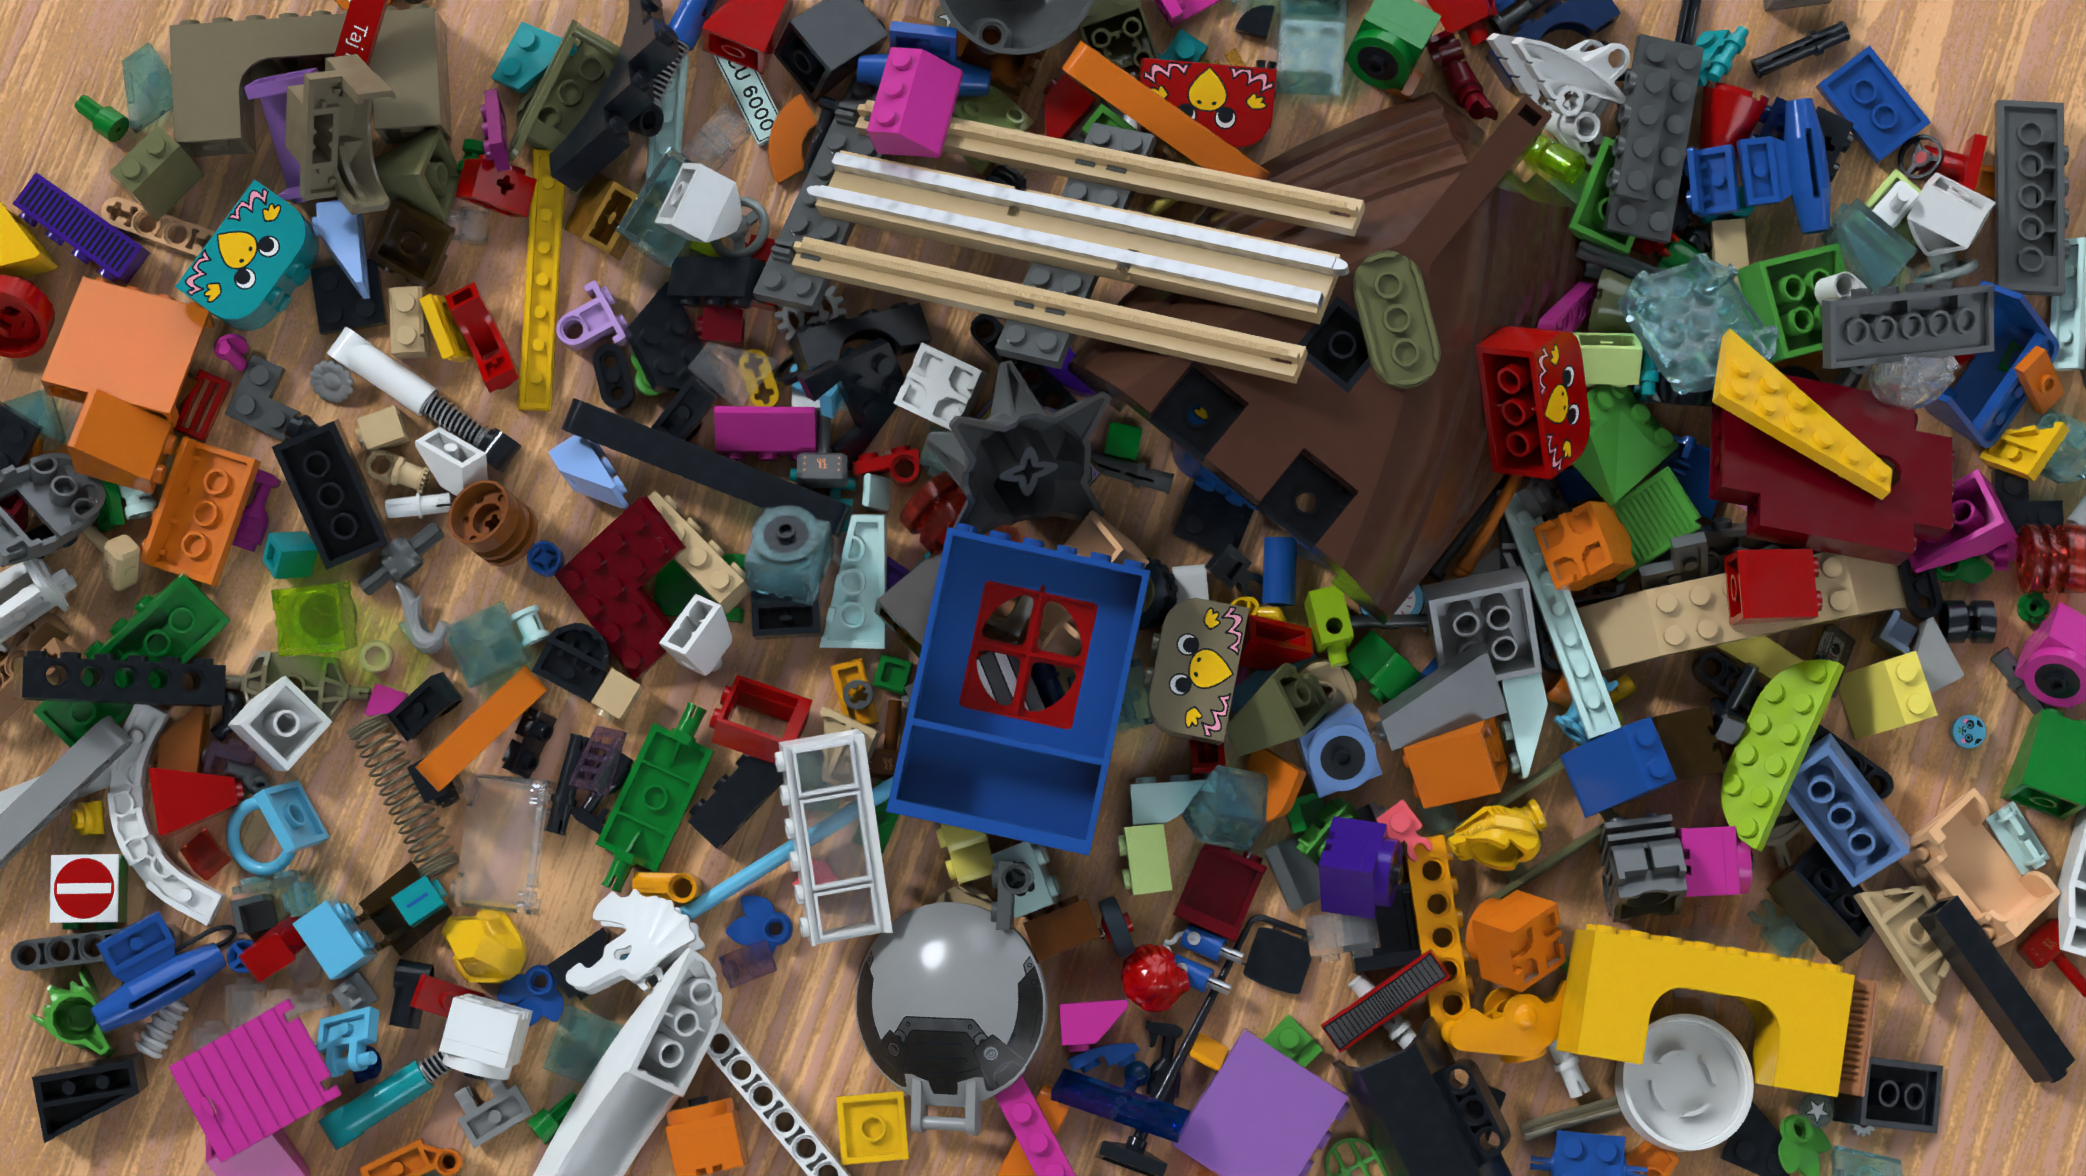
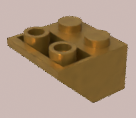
M598 173L590 180L564 229L614 258L621 260L652 203Z

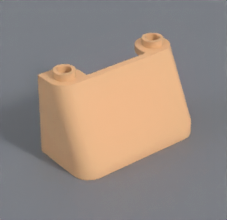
M1972 788L1910 837V853L1898 861L1917 885L1926 886L1935 902L1939 899L1958 895L1991 943L1997 948L2017 938L2061 892L2045 873L2029 871L2021 876L2010 857L1982 825L1989 817V806L1985 798L1975 788Z

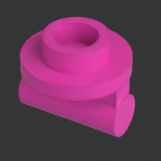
M226 334L214 343V352L218 358L227 360L239 372L247 368L248 363L243 358V355L246 353L248 345L244 337L237 334Z

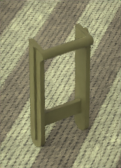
M571 20L509 144L510 161L513 162L527 137L553 151L568 136L538 120L537 116L576 38L615 60L621 47L583 27L578 21ZM580 188L577 192H574L570 189V193L577 196L581 192L582 188Z
M1561 758L1486 806L1500 805L1504 807L1562 770L1564 765ZM1613 809L1601 812L1600 815L1604 820L1602 823L1534 867L1527 870L1524 864L1520 862L1514 870L1503 871L1510 882L1485 899H1503L1515 890L1522 888L1599 838L1604 822L1620 817L1618 812L1615 813ZM1469 816L1468 818L1464 819L1463 821H1461L1460 823H1458V824L1455 825L1454 827H1455V828L1459 827L1462 823H1464V822H1465L1467 819H1469L1471 816ZM1454 830L1448 833L1445 837L1448 839L1449 837L1455 835Z

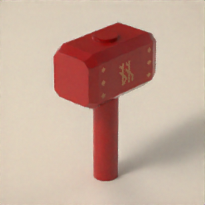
M2058 917L2047 919L2018 944L2016 951L2032 969L2043 968L2052 960L2085 998L2086 979L2060 950Z

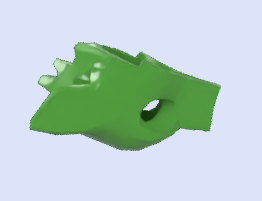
M82 966L79 976L83 986L78 985L74 981L69 983L70 990L50 985L48 992L51 996V1003L42 1008L45 1018L33 1014L29 1015V1018L47 1029L55 1038L67 1044L83 1049H92L99 1055L110 1057L116 1051L108 1039L109 1031L105 1033L101 1031L90 1010L102 1000L86 966Z

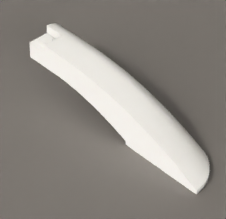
M688 947L664 974V978L657 982L641 1002L579 1092L533 1176L625 1175L638 1152L666 1115V1112L670 1110L680 1096L684 1097L718 1028L722 1012V994L718 990L715 978L717 975L703 956Z

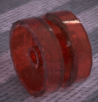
M944 471L924 484L911 497L900 513L899 521L912 535L920 534L919 542L930 554L935 551L942 554L947 528L954 527L967 498L950 474Z

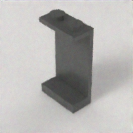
M1375 801L1356 809L1360 815L1358 820L1376 822L1375 819L1386 812L1384 806L1378 807ZM1322 824V825H1320V826H1318V827H1319L1320 829H1322L1323 826H1324V824ZM1303 833L1263 850L1290 912L1320 899L1319 867L1315 866L1308 855L1304 856L1296 849V846L1299 844L1297 840ZM1401 845V856H1402V855H1404L1405 853H1404L1403 847H1402V845Z

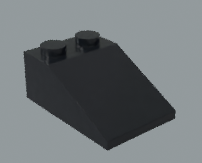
M1870 1057L1864 1097L1838 1093V1097H1834L1832 1121L1937 1133L1943 1066Z

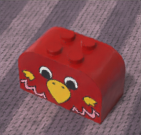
M1140 58V82L1231 146H1250L1262 139L1270 128L1273 117L1277 69ZM1143 127L1149 134H1153L1148 129Z
M1504 326L1475 346L1492 470L1495 473L1552 479L1582 455L1589 438L1590 414L1581 347L1577 337L1569 331Z

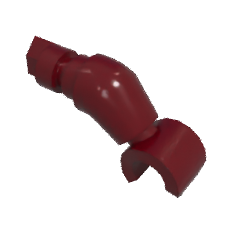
M1446 30L1431 36L1426 46L1428 53L1437 69L1447 68L1443 71L1449 93L1459 107L1465 108L1473 119L1479 120L1487 117L1496 121L1498 118L1497 110L1483 94V87L1467 61L1461 62L1465 58V54L1460 40H1456L1455 35H1450Z

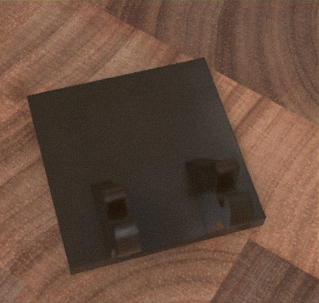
M412 861L358 903L362 907L363 913L353 919L356 925L372 919L385 935L381 942H377L374 945L378 952L392 945L400 956L403 955L454 913L447 905L416 927L409 926L391 897L422 878L418 873L417 866Z

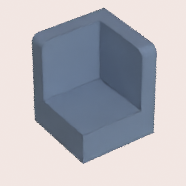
M1896 609L1885 614L1870 639L1872 643L1895 657L1909 653L1911 649L1908 645L1918 628L1899 618L1901 612Z

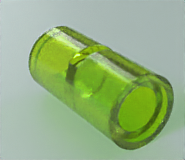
M1541 133L1533 148L1522 160L1568 185L1574 184L1580 178L1586 166L1585 155Z

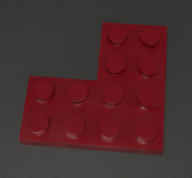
M647 495L639 497L554 575L593 628L604 637L609 649L633 681L644 675L668 653L659 642L672 626L643 586L686 549L685 545Z

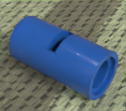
M1292 537L1264 538L1262 605L1295 606L1297 541Z

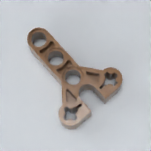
M49 611L16 633L8 656L0 662V726L27 701L13 700L15 658L25 656L26 651H47V657L60 658V652L79 653L77 649L62 642L70 634L63 620ZM49 667L46 672L48 682L56 685L59 681V673L53 667ZM85 668L81 672V680L85 674Z

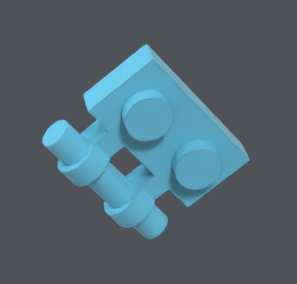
M369 1006L320 1019L317 1050L326 1055L325 1064L332 1075L330 1077L342 1076L348 1070L354 1072L363 1071L369 1065L377 1062L376 1053L374 1051L366 1052V1045L377 1042L380 1010ZM349 1049L348 1057L343 1058V1051Z

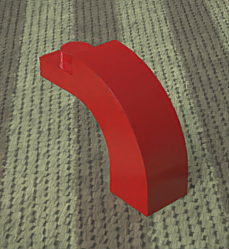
M475 282L446 295L445 299L449 310L476 360L483 382L489 393L497 389L501 390L509 387L515 380L520 378L518 375L519 370Z

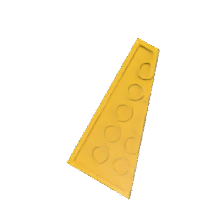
M1729 328L1721 339L1712 402L1883 500L1891 490L1892 469Z

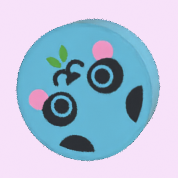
M1964 715L1954 720L1950 727V736L1958 747L1964 749L1975 748L1984 741L1986 727L1980 718L1974 715Z

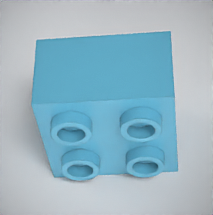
M336 900L324 901L293 923V926L330 980L345 979L378 956L373 950L376 943L366 930L361 932L353 921L357 916L347 902L342 904Z

